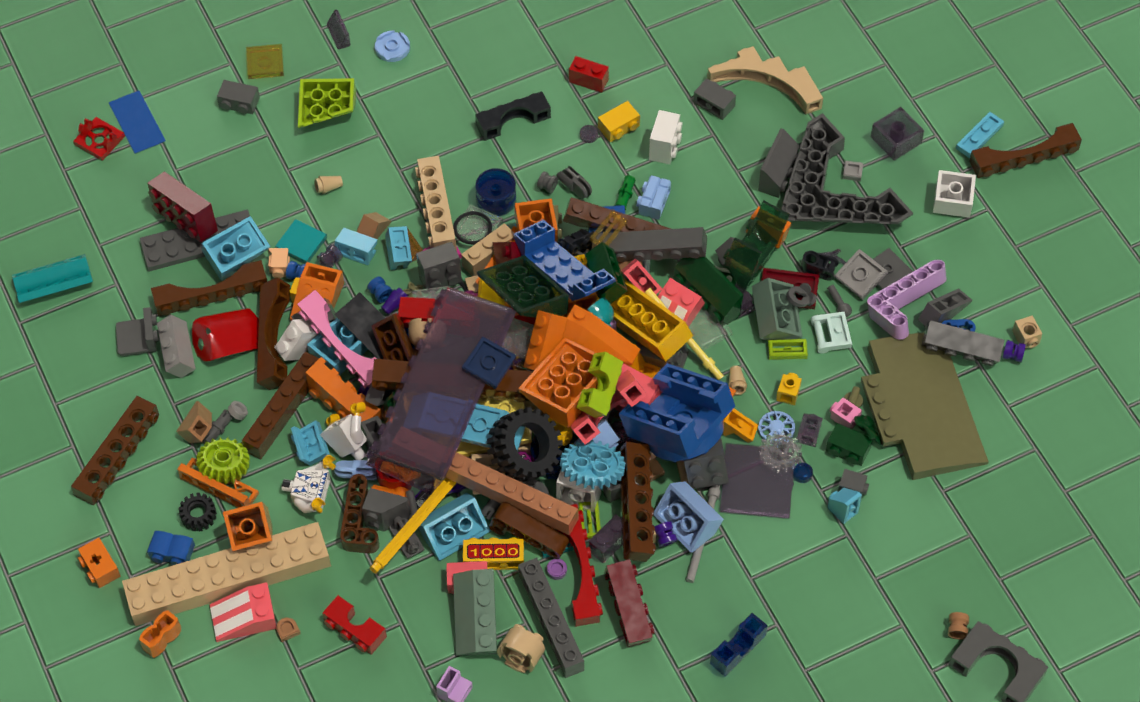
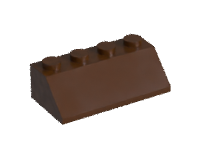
M392 314L371 326L385 360L418 362L399 314ZM407 391V392H404V393L399 392V394L402 395V394L411 393V392H414V391Z

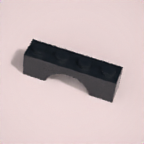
M542 91L533 93L527 97L515 99L507 104L498 105L495 108L475 114L476 126L483 140L486 141L501 136L503 125L513 118H525L534 124L551 118V107Z

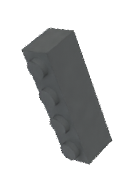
M930 320L926 323L921 345L926 346V349L937 352L938 349L945 351L944 354L949 356H956L957 354L963 356L965 360L974 361L977 359L981 360L984 365L993 366V364L1000 362L1005 340Z

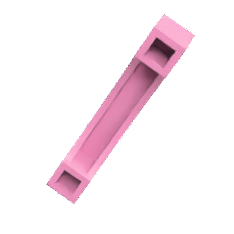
M314 290L297 304L300 308L298 313L305 321L309 320L312 323L310 327L316 334H322V340L329 348L332 346L336 350L334 352L336 357L340 361L345 360L347 363L346 368L352 375L356 373L360 377L358 378L360 384L364 388L367 386L369 388L370 384H372L374 359L377 358L373 357L370 359L353 352L336 337L329 324L328 312L330 308L320 294Z

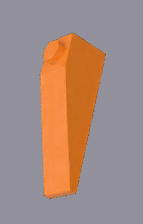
M577 305L573 306L567 316L562 339L565 337L595 353L607 352L623 361V364L633 365L641 349L593 313Z

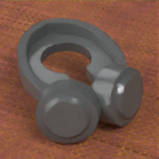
M802 283L799 287H791L786 294L787 300L797 307L811 306L817 299V296L811 292V286L807 283ZM794 292L804 296L802 300L797 299L794 296Z

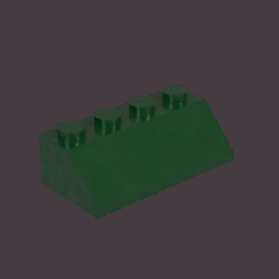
M688 257L680 260L675 267L673 279L702 297L705 304L701 309L706 311L715 323H718L723 328L740 316L744 294L706 257Z

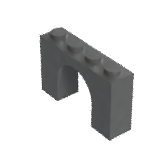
M979 621L952 655L949 663L950 667L966 677L977 661L986 655L996 654L1008 659L1015 669V678L1004 691L1001 699L1003 702H1026L1048 670V666L1044 661L1034 658L1023 647L1014 645L1006 636L999 635L989 625L982 624Z

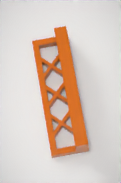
M193 457L187 465L181 463L177 469L180 479L238 508L251 505L259 494L258 490L236 479L233 484L235 489L214 479H208V476H203L201 472L192 468L196 465L197 461ZM247 491L251 493V495L248 498V496L242 494L241 492Z

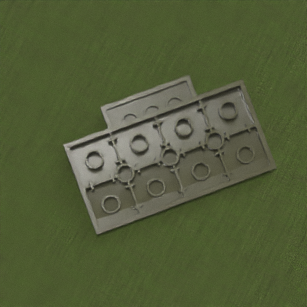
M924 332L909 334L908 337L900 340L893 337L870 340L868 351L876 374L861 377V383L882 445L884 447L900 443L912 480L978 467L989 463L951 356L944 354L945 351L938 349L937 352L926 349V346L921 345Z

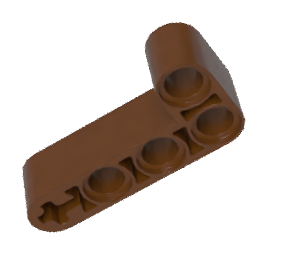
M355 474L350 478L340 537L342 546L346 551L371 554L379 549L380 543L377 531L363 528L364 516L362 507L369 488L367 479L362 474ZM355 502H359V503H360V504H358V505H352V504L355 503ZM351 520H357L355 523H349ZM348 538H354L352 541L346 540ZM369 539L374 540V541L371 542V543H367V542H366V541L369 540Z
M507 502L500 504L489 525V528L496 534L505 535L507 531L556 559L562 556L569 543V539L564 534Z

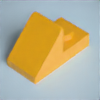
M733 409L723 419V435L727 436L734 433L747 443L752 442L758 424L736 409Z

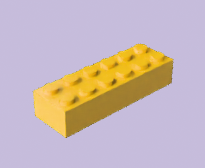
M624 279L628 292L611 303L616 326L666 362L693 337L692 332L684 320Z

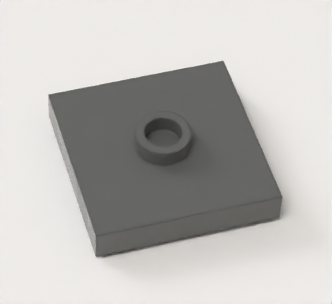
M890 248L873 258L874 261L888 271V274L876 286L879 290L886 288L913 272Z

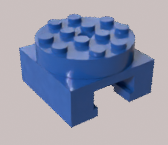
M667 363L653 377L654 383L659 385L662 393L650 405L639 401L631 407L628 403L619 413L627 437L647 443L650 451L655 456L677 462L706 454L718 442L724 430L723 419L735 408V403L728 383Z

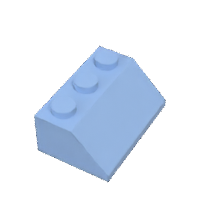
M686 481L670 483L653 514L661 523L672 522L673 533L676 534L677 539L690 552H694L714 536L724 520Z

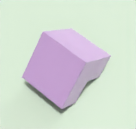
M449 666L436 686L437 697L446 702H464L473 688L472 682L461 677L459 670Z

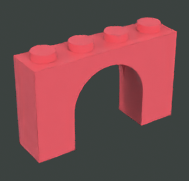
M628 369L618 378L616 391L610 403V410L624 402H628L633 407L647 396L645 390ZM582 412L571 425V428L586 445L601 433L598 429V424L603 417L594 418Z

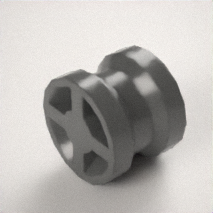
M543 171L538 179L537 188L546 189L550 194L553 193L558 183V177L555 175L550 176L548 172Z

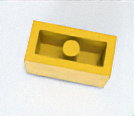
M628 101L598 117V129L609 142L620 139L624 134L634 131L640 126V114Z

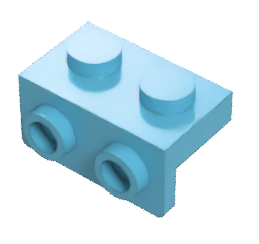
M315 420L301 429L295 426L291 428L293 434L291 438L297 447L296 454L301 462L312 466L321 461L326 455H330L326 441L320 435L323 432L320 422Z

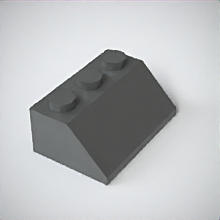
M780 128L760 169L758 191L778 198L781 192H785L787 189V180L791 178L800 145L782 128Z

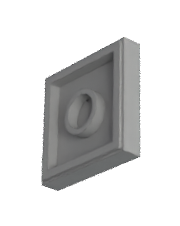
M859 249L834 277L860 299L864 300L888 274V271Z

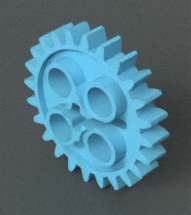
M591 440L586 445L584 443L580 444L578 441H576L575 446L569 444V448H565L564 453L561 454L560 460L561 472H565L564 477H570V482L576 480L577 486L581 483L584 484V488L591 485L592 489L595 486L602 489L603 485L609 488L611 483L616 485L617 480L621 481V477L624 476L626 463L624 462V457L621 456V452H615L616 447L609 448L608 443L602 445L601 441L596 444L594 440Z

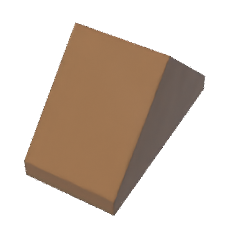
M377 212L364 214L357 232L378 239L390 225L391 220Z

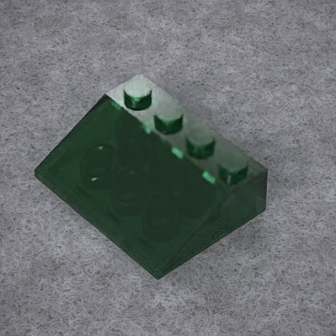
M525 255L477 271V275L520 316L536 318L538 310L560 316L567 314L569 295Z

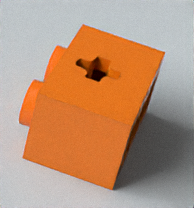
M100 538L78 548L80 554L78 560L83 568L87 567L89 570L87 576L92 584L96 582L98 587L101 588L121 577L116 564Z

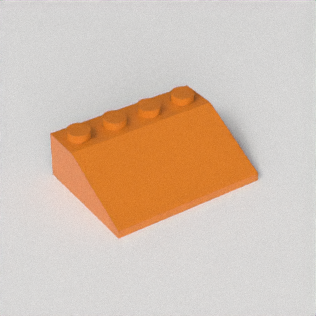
M564 337L518 388L519 392L542 412L548 414L549 418L569 428L583 412L577 408L582 390L589 388L597 389V378L588 372L595 352Z

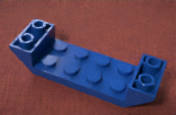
M541 220L513 234L524 261L571 301L586 297L616 282V278L605 269L593 273L555 242V229L545 220Z

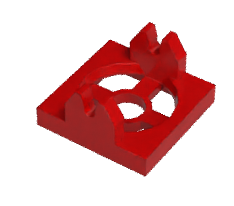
M95 117L92 121L85 118L84 125L79 124V135L73 142L77 147L103 161L125 137V134L98 117ZM96 128L105 129L102 133L98 134L92 132ZM87 136L91 138L93 142L90 146L86 144ZM97 137H104L102 143H96L95 139Z

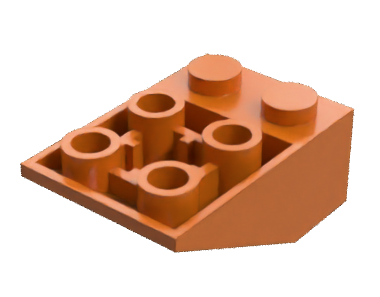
M306 262L299 280L290 320H293L292 315L300 311L297 304L314 290L323 299H328L334 309L344 285L343 272Z

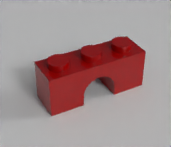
M339 595L322 613L324 624L329 629H336L340 632L339 634L346 641L351 640L354 642L356 647L362 652L367 651L372 655L387 637L386 629L370 617L362 625L351 624L350 621L355 616L354 606Z

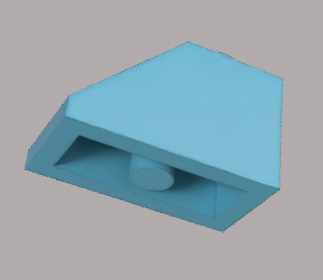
M842 488L839 492L835 491L828 498V509L845 524L858 514L862 494L847 488Z

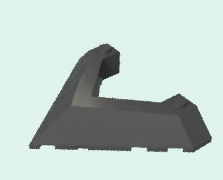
M823 113L807 123L806 132L802 139L779 217L788 221L899 224L913 215V212L891 188H888L876 197L868 196V198L857 197L856 194L849 193L834 194L824 190L829 159L844 150L845 137Z

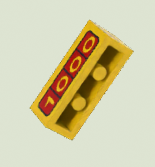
M493 537L489 539L469 538L468 540H463V562L487 561L488 569L518 570V565L524 563V539L517 537L498 539Z

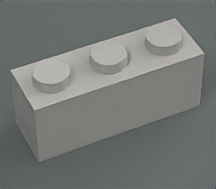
M169 315L157 323L165 370L168 373L183 378L195 370L187 322Z

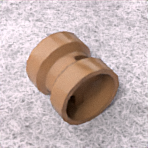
M962 612L951 613L949 615L950 627L948 628V636L958 640L965 639L968 635L967 625L969 624V616Z

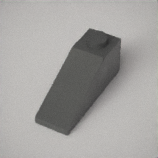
M958 288L928 302L918 320L924 327H926V323L930 320L938 323L951 320L972 302V299Z

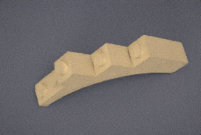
M754 46L738 51L736 59H730L727 62L708 68L707 79L716 83L727 80L756 81L772 86L787 94L801 107L805 114L822 109L823 97L805 66L788 72L779 56L762 61Z

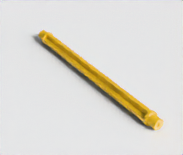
M445 478L375 558L370 567L373 573L377 574L380 569L386 566L455 486L456 482Z

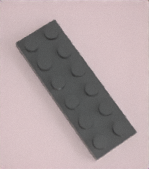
M248 209L215 218L218 231L204 241L250 217ZM179 228L140 238L149 272L205 257L202 252L203 242L191 238L187 232Z

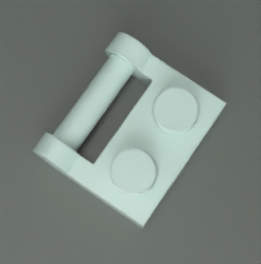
M845 312L811 317V324L814 326L818 341V353L852 348ZM822 323L827 324L831 342H825Z

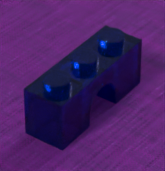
M751 613L739 625L735 636L729 642L724 640L711 653L710 664L726 677L766 636L768 625L754 613Z

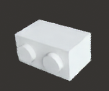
M292 320L274 347L284 361L299 360L303 353L308 350L307 344L317 336L310 327L312 323L309 320Z

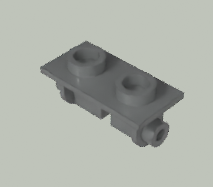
M398 516L394 519V524L389 526L394 537L408 522L407 518L404 519ZM415 532L401 547L407 559L425 550Z

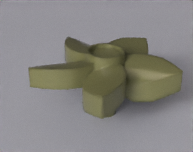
M409 282V289L403 290L409 295L408 297L423 298L421 293L423 285L415 286L412 282Z

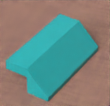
M85 254L12 275L19 303L93 282Z

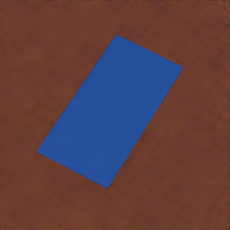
M139 90L109 102L134 153L166 141Z

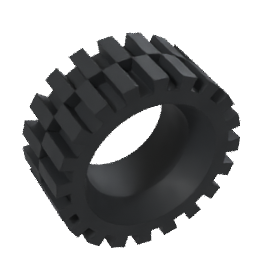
M525 408L500 417V420L495 421L493 424L494 428L490 429L488 433L492 437L487 439V444L491 445L487 452L488 455L493 454L494 459L490 461L492 465L497 464L499 466L496 469L498 472H505V475L517 481L526 482L544 476L554 469L553 466L559 463V460L556 458L562 454L558 447L563 446V442L558 440L557 436L561 435L560 430H554L553 427L557 424L554 420L548 421L550 417L548 414L540 415L541 410ZM520 426L529 428L538 440L539 455L534 462L525 460L516 450L514 438Z

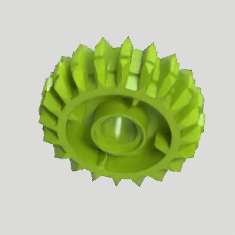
M220 437L216 441L212 438L211 443L205 442L204 446L200 447L197 453L196 466L198 471L203 476H208L210 480L214 479L225 485L228 482L234 484L235 479L241 481L242 476H246L250 466V456L247 448L242 443H237L236 439L230 441L229 437L226 440H222Z

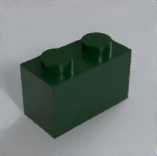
M837 423L827 441L826 451L833 456L846 459L851 464L862 466L871 449L873 439Z

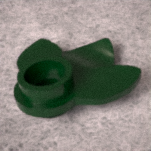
M861 414L860 416H855L854 420L858 427L864 433H867L870 439H875L881 446L882 442L879 434L873 427V420L868 415L864 416Z

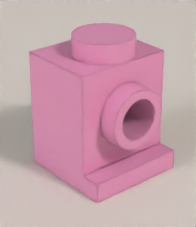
M842 398L830 408V418L838 424L853 429L856 425L854 417L860 416L862 410L845 398Z

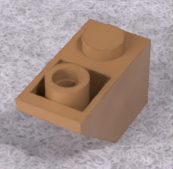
M196 401L176 432L190 444L202 442L212 427V413L199 401Z

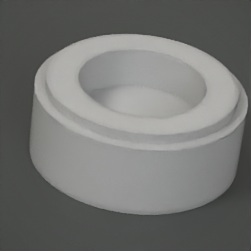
M233 401L228 406V412L235 419L243 420L248 414L246 406L239 401Z

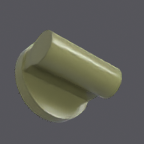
M854 386L852 392H848L844 396L846 400L858 408L863 404V398L859 394V387Z

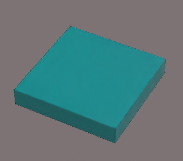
M295 219L278 241L275 248H288V256L306 264V262H310L327 239V234Z

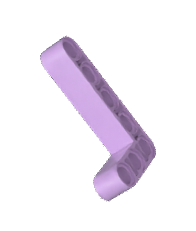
M933 260L870 296L867 300L869 317L893 338L900 340L908 337L907 317L898 309L945 283L947 280L945 263L942 260Z

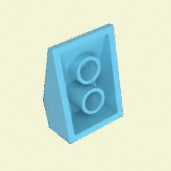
M251 216L202 243V252L221 281L237 272L243 264L252 262L270 248L269 243Z

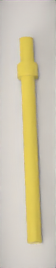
M651 288L644 292L667 308ZM693 338L689 339L686 343L703 362L702 365L705 369H709L717 380L723 378L724 375L715 366V361L705 354Z

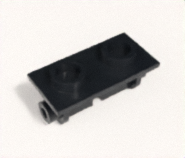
M580 229L572 233L571 236L568 235L561 238L558 244L574 255L592 244L595 232L588 233L587 230Z

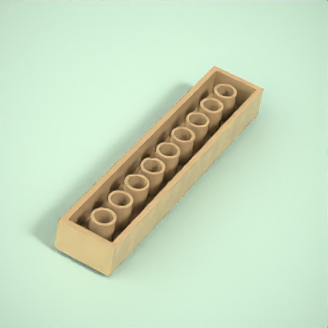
M315 522L272 535V541L237 551H232V548L123 580L122 583L135 626L155 621L166 610L173 615L214 603L248 586L266 582L269 586L331 567L319 523Z

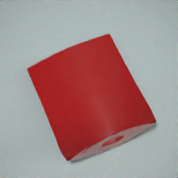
M250 308L203 316L193 321L192 341L197 356L203 361H212L228 355L258 349L259 318ZM206 328L211 330L210 334L206 333ZM199 338L203 340L204 346L202 350L198 347Z

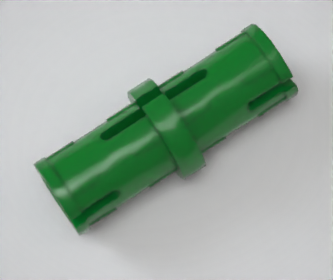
M626 175L624 177L622 187L618 190L619 196L615 206L625 205L626 210L628 201L633 195L632 189L636 182L633 176Z

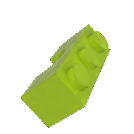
M607 352L595 353L593 355L588 372L597 378L598 386L597 389L589 388L582 390L577 405L578 409L594 418L607 416L612 397L616 391L618 378L622 372L623 361Z

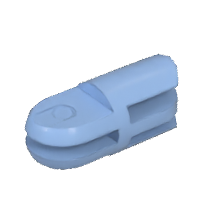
M343 460L335 464L334 472L338 477L351 478L355 474H362L367 480H377L376 461Z

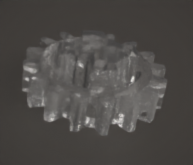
M774 431L773 436L767 434L766 440L762 439L761 446L759 447V458L763 460V465L769 464V470L776 468L778 473L780 469H783L785 472H787L788 467L794 469L795 463L799 464L800 457L802 456V445L797 444L798 438L792 439V434L789 433L786 436L784 431L781 432V435H778L776 431Z

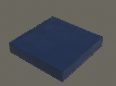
M482 336L463 364L462 371L496 389L516 360V355Z

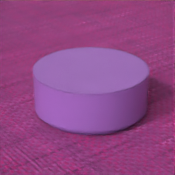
M561 559L551 560L547 565L548 576L554 580L564 578L567 574L566 563Z

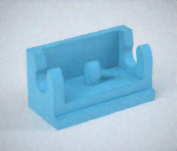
M407 226L388 227L385 239L390 270H395L399 265H403V268H406L412 262Z
M343 228L335 239V254L369 265L376 253L374 248L377 245V239Z

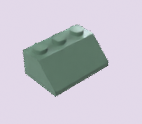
M766 278L752 286L760 339L787 340L803 337L798 307L792 305L786 297L788 290L794 287L793 284Z

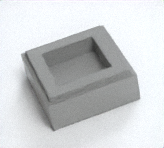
M845 161L843 179L861 181L863 163Z

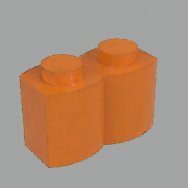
M168 610L162 612L155 619L154 624L146 628L140 635L139 641L142 649L153 658L159 656L165 650L167 643L175 640L180 634L182 628L178 618Z

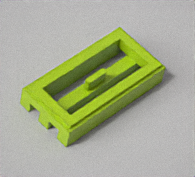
M806 339L768 340L769 360L807 359ZM776 346H785L784 348H773Z
M597 501L595 507L597 533H593L591 511L587 510L589 529L587 536L589 540H593V538L601 539ZM578 502L579 511H583V506L591 505V502ZM581 522L582 529H585L584 522Z

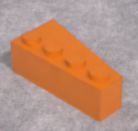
M322 357L305 372L309 394L315 399H320L329 410L333 409L336 411L341 419L350 414L354 416L350 411V406L358 402H364L366 405L365 412L360 413L361 422L378 416L380 420L382 419L380 408L365 400L366 396L363 393L358 395L354 385L349 381L345 383L335 368L330 370L325 365L326 360Z

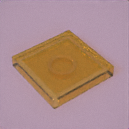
M282 44L246 47L248 79L284 76Z

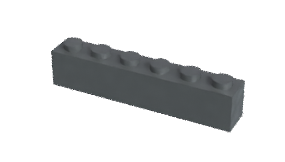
M703 227L596 233L593 236L592 249L603 242L614 249L618 262L633 261L634 259L643 261L688 257L698 258L706 257L707 235Z

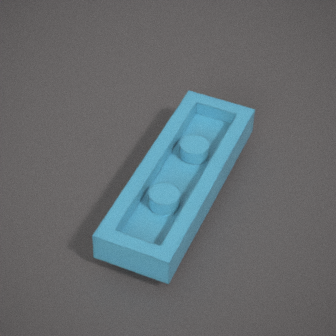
M989 112L957 143L956 149L970 158L971 151L981 148L1003 127L1004 121Z

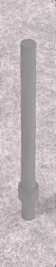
M714 485L708 491L707 497L709 499L707 503L713 509L721 493L719 490L720 485ZM704 544L693 553L686 581L689 583H694Z

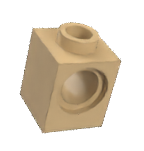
M1033 315L1015 321L1012 331L1018 343L1026 344L1025 348H1033L1040 344L1042 332Z

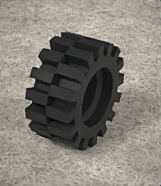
M192 493L190 494L191 498L186 496L184 498L185 502L181 501L179 514L184 526L186 525L187 529L191 528L195 532L196 528L199 529V532L203 531L202 527H205L207 530L209 528L208 524L212 526L214 524L213 520H216L217 512L214 502L210 496L207 498V495L204 493L202 496L200 493H196L197 496H194ZM196 507H203L205 509V513L200 517H192L190 515L191 510Z

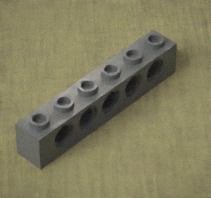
M534 558L519 564V577L565 678L583 672L584 659L538 559Z

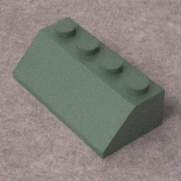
M470 570L453 574L456 656L497 654L494 570Z

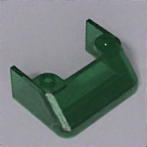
M763 200L754 220L750 219L747 223V234L742 240L735 238L730 249L728 248L723 256L726 259V267L738 287L744 291H747L773 255L790 216L789 213Z

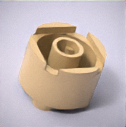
M515 624L497 649V654L500 658L503 656L506 659L505 664L510 668L525 673L527 670L532 672L545 651L544 639L540 634L531 633L523 626Z

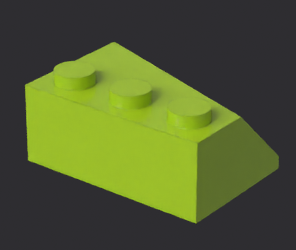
M354 78L300 79L298 128L353 112L356 105Z

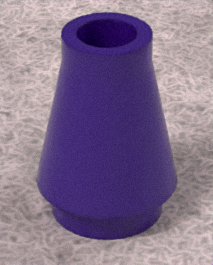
M399 287L396 290L394 289L381 306V309L389 315L399 308L400 298L408 297L407 294Z

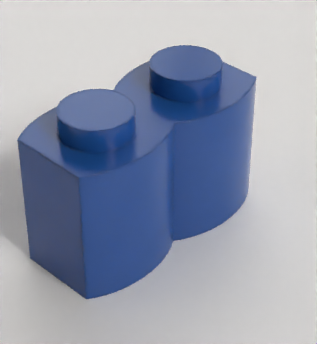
M154 531L147 553L153 562H170L173 566L190 561L195 543L193 538Z

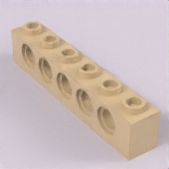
M439 156L417 159L418 167H415L416 177L421 179L418 181L419 192L423 191V194L420 195L421 203L426 205V208H423L424 219L429 221L425 222L427 234L431 233V236L428 237L430 248L452 242L457 251Z

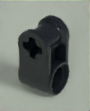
M807 251L802 258L801 270L803 273L818 274L819 278L824 280H833L835 276L834 270L838 266L839 261L833 256L815 251Z

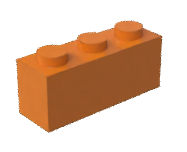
M538 310L523 367L535 370L561 342L567 317Z

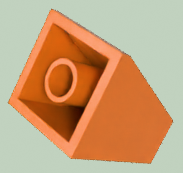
M263 502L223 512L232 551L272 541V523L268 507Z

